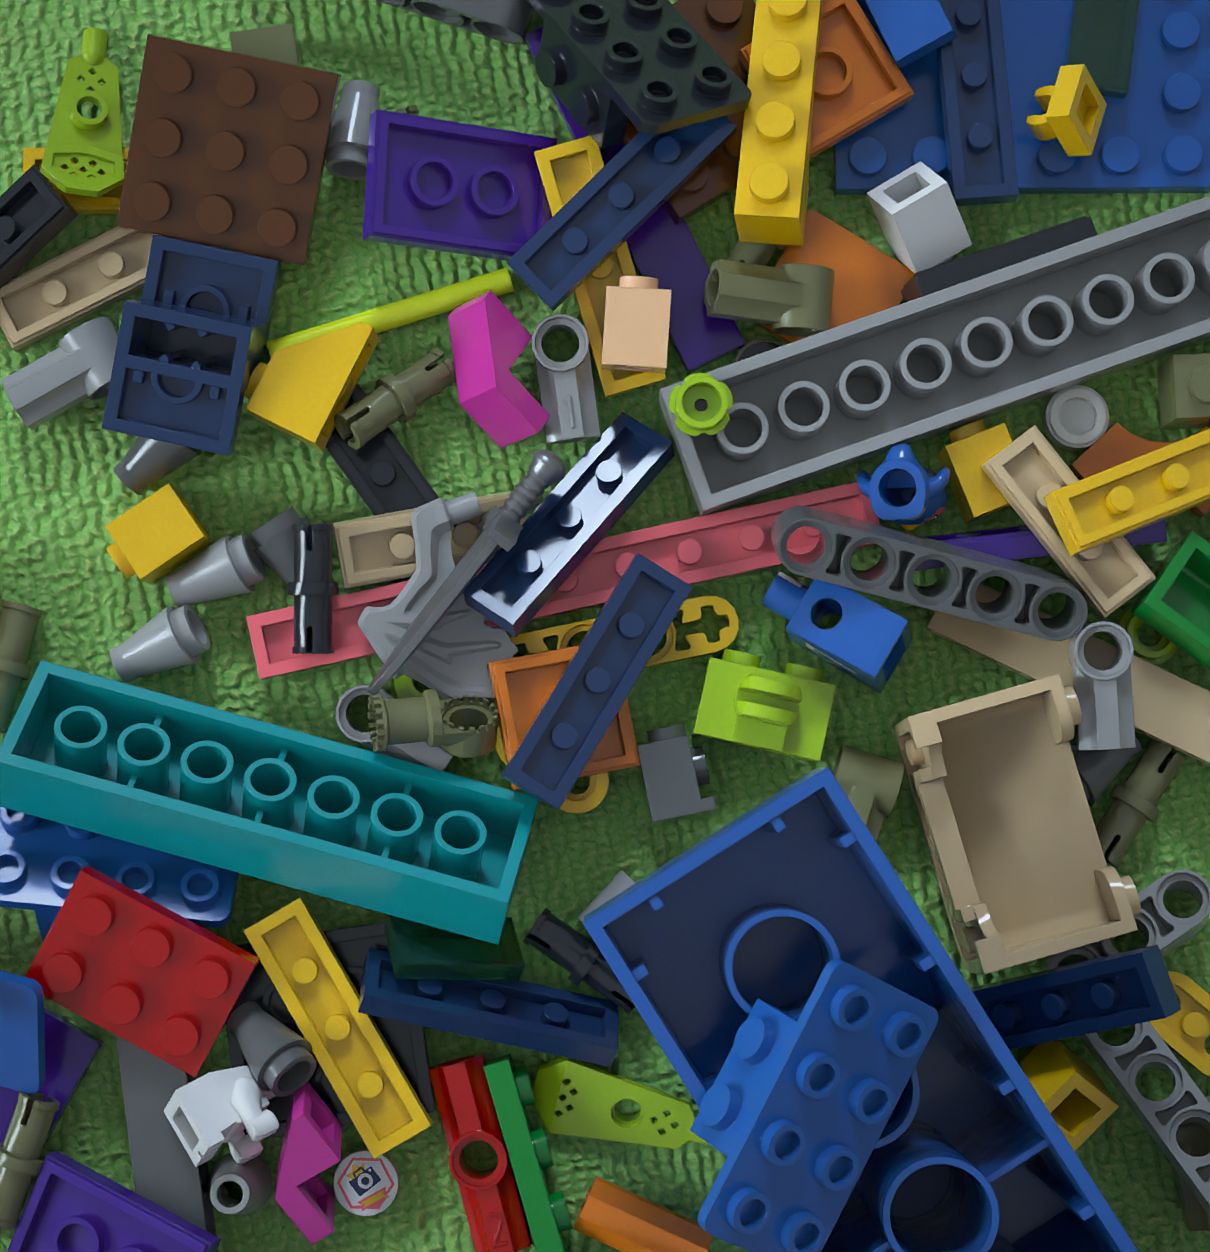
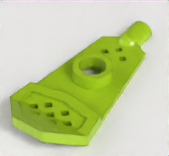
M96 27L86 28L83 31L81 54L67 61L40 173L64 193L97 198L123 185L124 156L122 151L118 67L106 58L108 33ZM81 103H92L98 106L101 114L94 119L84 118L78 113L77 107Z
M560 1057L540 1064L533 1087L536 1097L534 1105L549 1133L679 1149L689 1140L710 1145L690 1131L696 1115L689 1101L593 1067V1063ZM623 1099H630L638 1103L640 1110L634 1115L627 1116L617 1110L616 1104Z

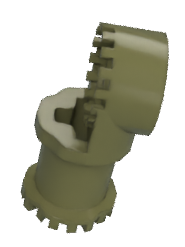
M436 689L425 690L420 697L384 700L381 694L371 695L368 697L369 703L367 707L369 712L367 714L369 719H374V722L368 723L369 728L375 727L376 729L371 730L369 733L371 745L374 752H385L388 745L426 741L429 747L441 746L446 752L458 757L475 758L484 756L496 746L498 709H495L494 703H491L489 706V700L486 698L483 699V703L479 702L480 697L474 695V700H469V695H463V698L456 696L452 699L439 700ZM462 725L479 727V730H475V727H469V731H464Z

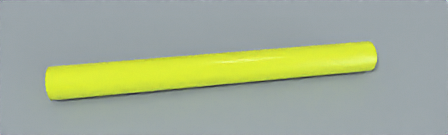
M505 267L267 341V347L270 357H272L277 350L360 322L373 327L376 334L452 311L489 291H492L497 297L513 292L514 288L508 269Z

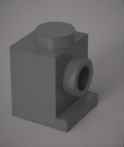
M684 724L647 731L649 744L639 745L637 750L652 822L716 809L714 796L701 799L699 786L710 784L705 755L702 746L690 748Z

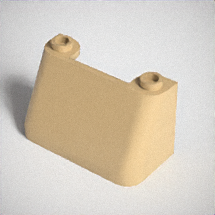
M1060 674L912 715L895 725L897 746L902 763L905 764L904 770L954 938L962 961L969 973L988 974L1138 930L1134 915L1141 913V905L1136 887L1129 875L1120 877L1114 867H1107L1069 741L1074 738V725L1082 723V712L1073 687H1063Z

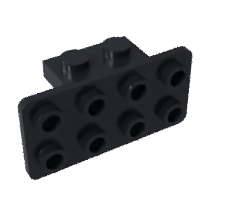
M527 0L544 20L540 50L535 58L536 73L543 85L551 89L571 113L573 120L585 129L601 149L623 143L628 118L640 132L646 135H657L743 111L749 107L752 95L750 89L669 0Z

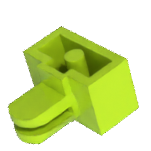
M724 649L722 660L712 657L708 659L691 735L812 762L820 761L836 685L822 682L823 670L793 663H786L784 673L759 668L762 657Z

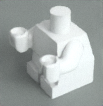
M248 1065L209 1072L175 1090L164 1109L166 1117L195 1167L212 1159L222 1143H228L231 1155L236 1163H246L259 1156L262 1152L263 1146L260 1140L274 1134L279 1128V1122L274 1113L266 1109L269 1105L268 1100L276 1095L272 1091L260 1089Z

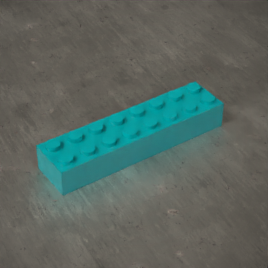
M43 660L40 661L0 746V807L499 945L528 847L539 802L537 798L531 795Z

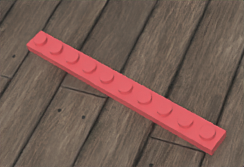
M853 482L604 537L532 620L604 605L630 561L637 553L689 585L781 566L783 564L771 540L772 526L777 516L784 510L794 506H808L880 525L879 519L873 512L871 500L861 492L858 483ZM807 526L797 528L790 534L787 540V550L794 554H805L812 551L819 542V530ZM865 543V544L860 545V546L857 547L856 549L862 548V547L871 546V545H876V544H875V543ZM408 581L332 597V647H334V653L332 654L292 653V647H294V606L246 616L259 679H270L377 655L358 626L360 615L367 606L385 607L391 604ZM489 619L484 621V624L489 627L500 628V626Z

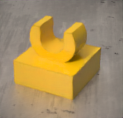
M1085 64L1061 66L1055 86H1044L1035 91L1034 96L1043 112L1046 113L1028 116L1026 123L1035 138L1039 140H1051L1057 137L1068 157L1092 155L1107 103Z

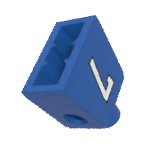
M780 572L770 585L762 602L764 607L789 620L786 631L794 643L880 694L912 641L908 620L849 588L814 579L810 587H807ZM827 614H837L842 617L840 622L831 629H822L818 626L821 618Z

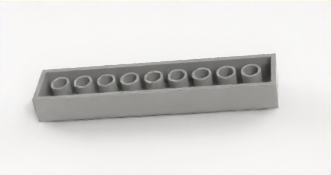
M1210 196L709 371L707 374H710L718 382L725 383L733 396V406L728 410L730 420L726 427L715 435L711 436L701 433L699 436L693 437L683 433L675 425L676 416L669 410V397L673 388L677 385H682L684 381L661 388L658 401L699 515L704 516L721 512L888 453L894 444L907 443L910 445L1055 394L1072 386L1095 380L1210 339ZM696 401V410L705 411L707 409L706 401Z

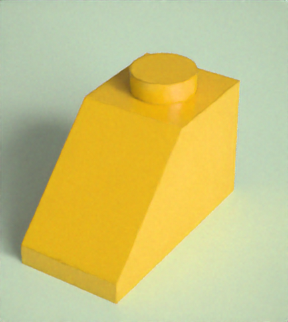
M360 322L275 351L268 365L260 362L251 374L248 389L245 390L244 397L250 399L245 409L255 419L323 452L335 428V414L344 410L379 341L374 328Z

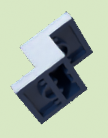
M153 235L142 298L124 301L102 429L228 456L233 454L245 390L248 389L249 378L260 362L263 363L282 261L168 236Z

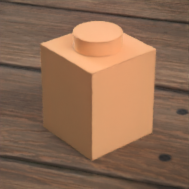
M621 276L619 286H606L601 369L665 373L667 368L671 290L658 289L657 278Z

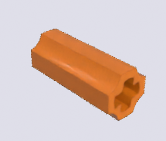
M595 1176L573 1225L574 1230L621 1252H708L713 1238L697 1222L598 1176Z

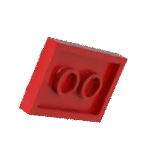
M86 865L80 870L25 977L36 980L42 986L44 996L196 1077L208 1058L260 958Z

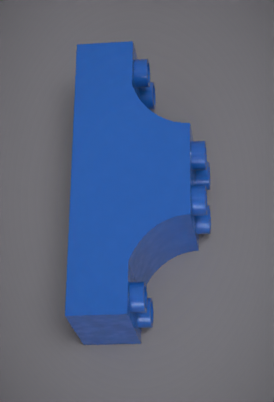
M829 767L814 769L584 916L583 925L699 1108L704 1095L713 1086L734 1045L735 1035L739 1027L747 1020L757 998L798 1020L824 967L833 959H841L937 1010L939 1016L937 1026L821 1252H1139Z

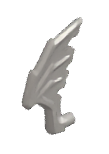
M475 491L446 501L440 497L417 507L412 512L411 524L416 552V570L391 604L385 607L367 606L358 620L359 628L383 664L411 623L456 567L451 550L452 526L483 516ZM462 593L422 645L393 675V678L397 679L402 675L409 676L430 689H436L438 695L445 699H452L456 696L463 698V695H469V700H474V695L480 697L479 702H483L484 698L488 699L489 702H494L487 664L489 662L510 659L518 649L504 629L485 625L484 621L488 620V618L466 605Z

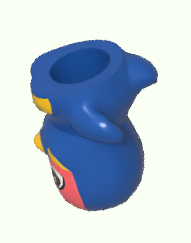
M897 443L891 446L886 459L875 470L872 478L869 473L862 470L857 474V483L861 492L871 500L873 512L877 517L885 521L892 520L906 530H913L920 524H927L937 520L945 511L948 500L946 486L949 482L950 470L945 467L936 474L931 469L922 467L915 459L912 449L907 443Z

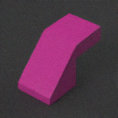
M492 291L455 308L448 316L459 404L500 448L539 433L550 415L509 371L532 339V335Z
M307 1082L302 1088L292 1094L277 1164L275 1200L308 1241L314 1244L334 1232L335 1193L319 1173L341 1161L342 1124L310 1083Z

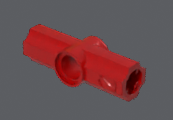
M484 1053L467 1055L431 1066L428 1070L450 1151L449 1167L454 1179L458 1181L475 1251L517 1252L531 1246L533 1241L524 1206L483 1068L486 1064ZM478 1140L489 1143L494 1147L498 1155L497 1165L484 1171L472 1168L464 1157V1147L466 1144Z

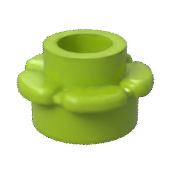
M691 374L685 378L682 385L675 386L670 394L669 410L676 416L675 425L689 436L697 437L701 433L711 436L721 432L730 420L728 410L733 406L732 393L725 383L718 382L710 374ZM698 400L706 401L707 409L705 411L696 410L695 402Z

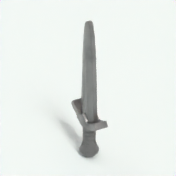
M548 450L534 452L526 477L524 476L521 479L522 482L516 485L515 491H512L509 494L510 497L506 498L503 502L504 505L500 507L494 505L490 511L479 519L475 527L482 532L408 627L367 688V692L371 695H376L413 655L499 546L508 552L516 544L520 531L523 529V526L520 525V520L527 515L526 512L532 509L533 503L539 500L537 498L542 496L545 488L547 489L550 485L552 486L556 481L565 477L566 468L558 455Z

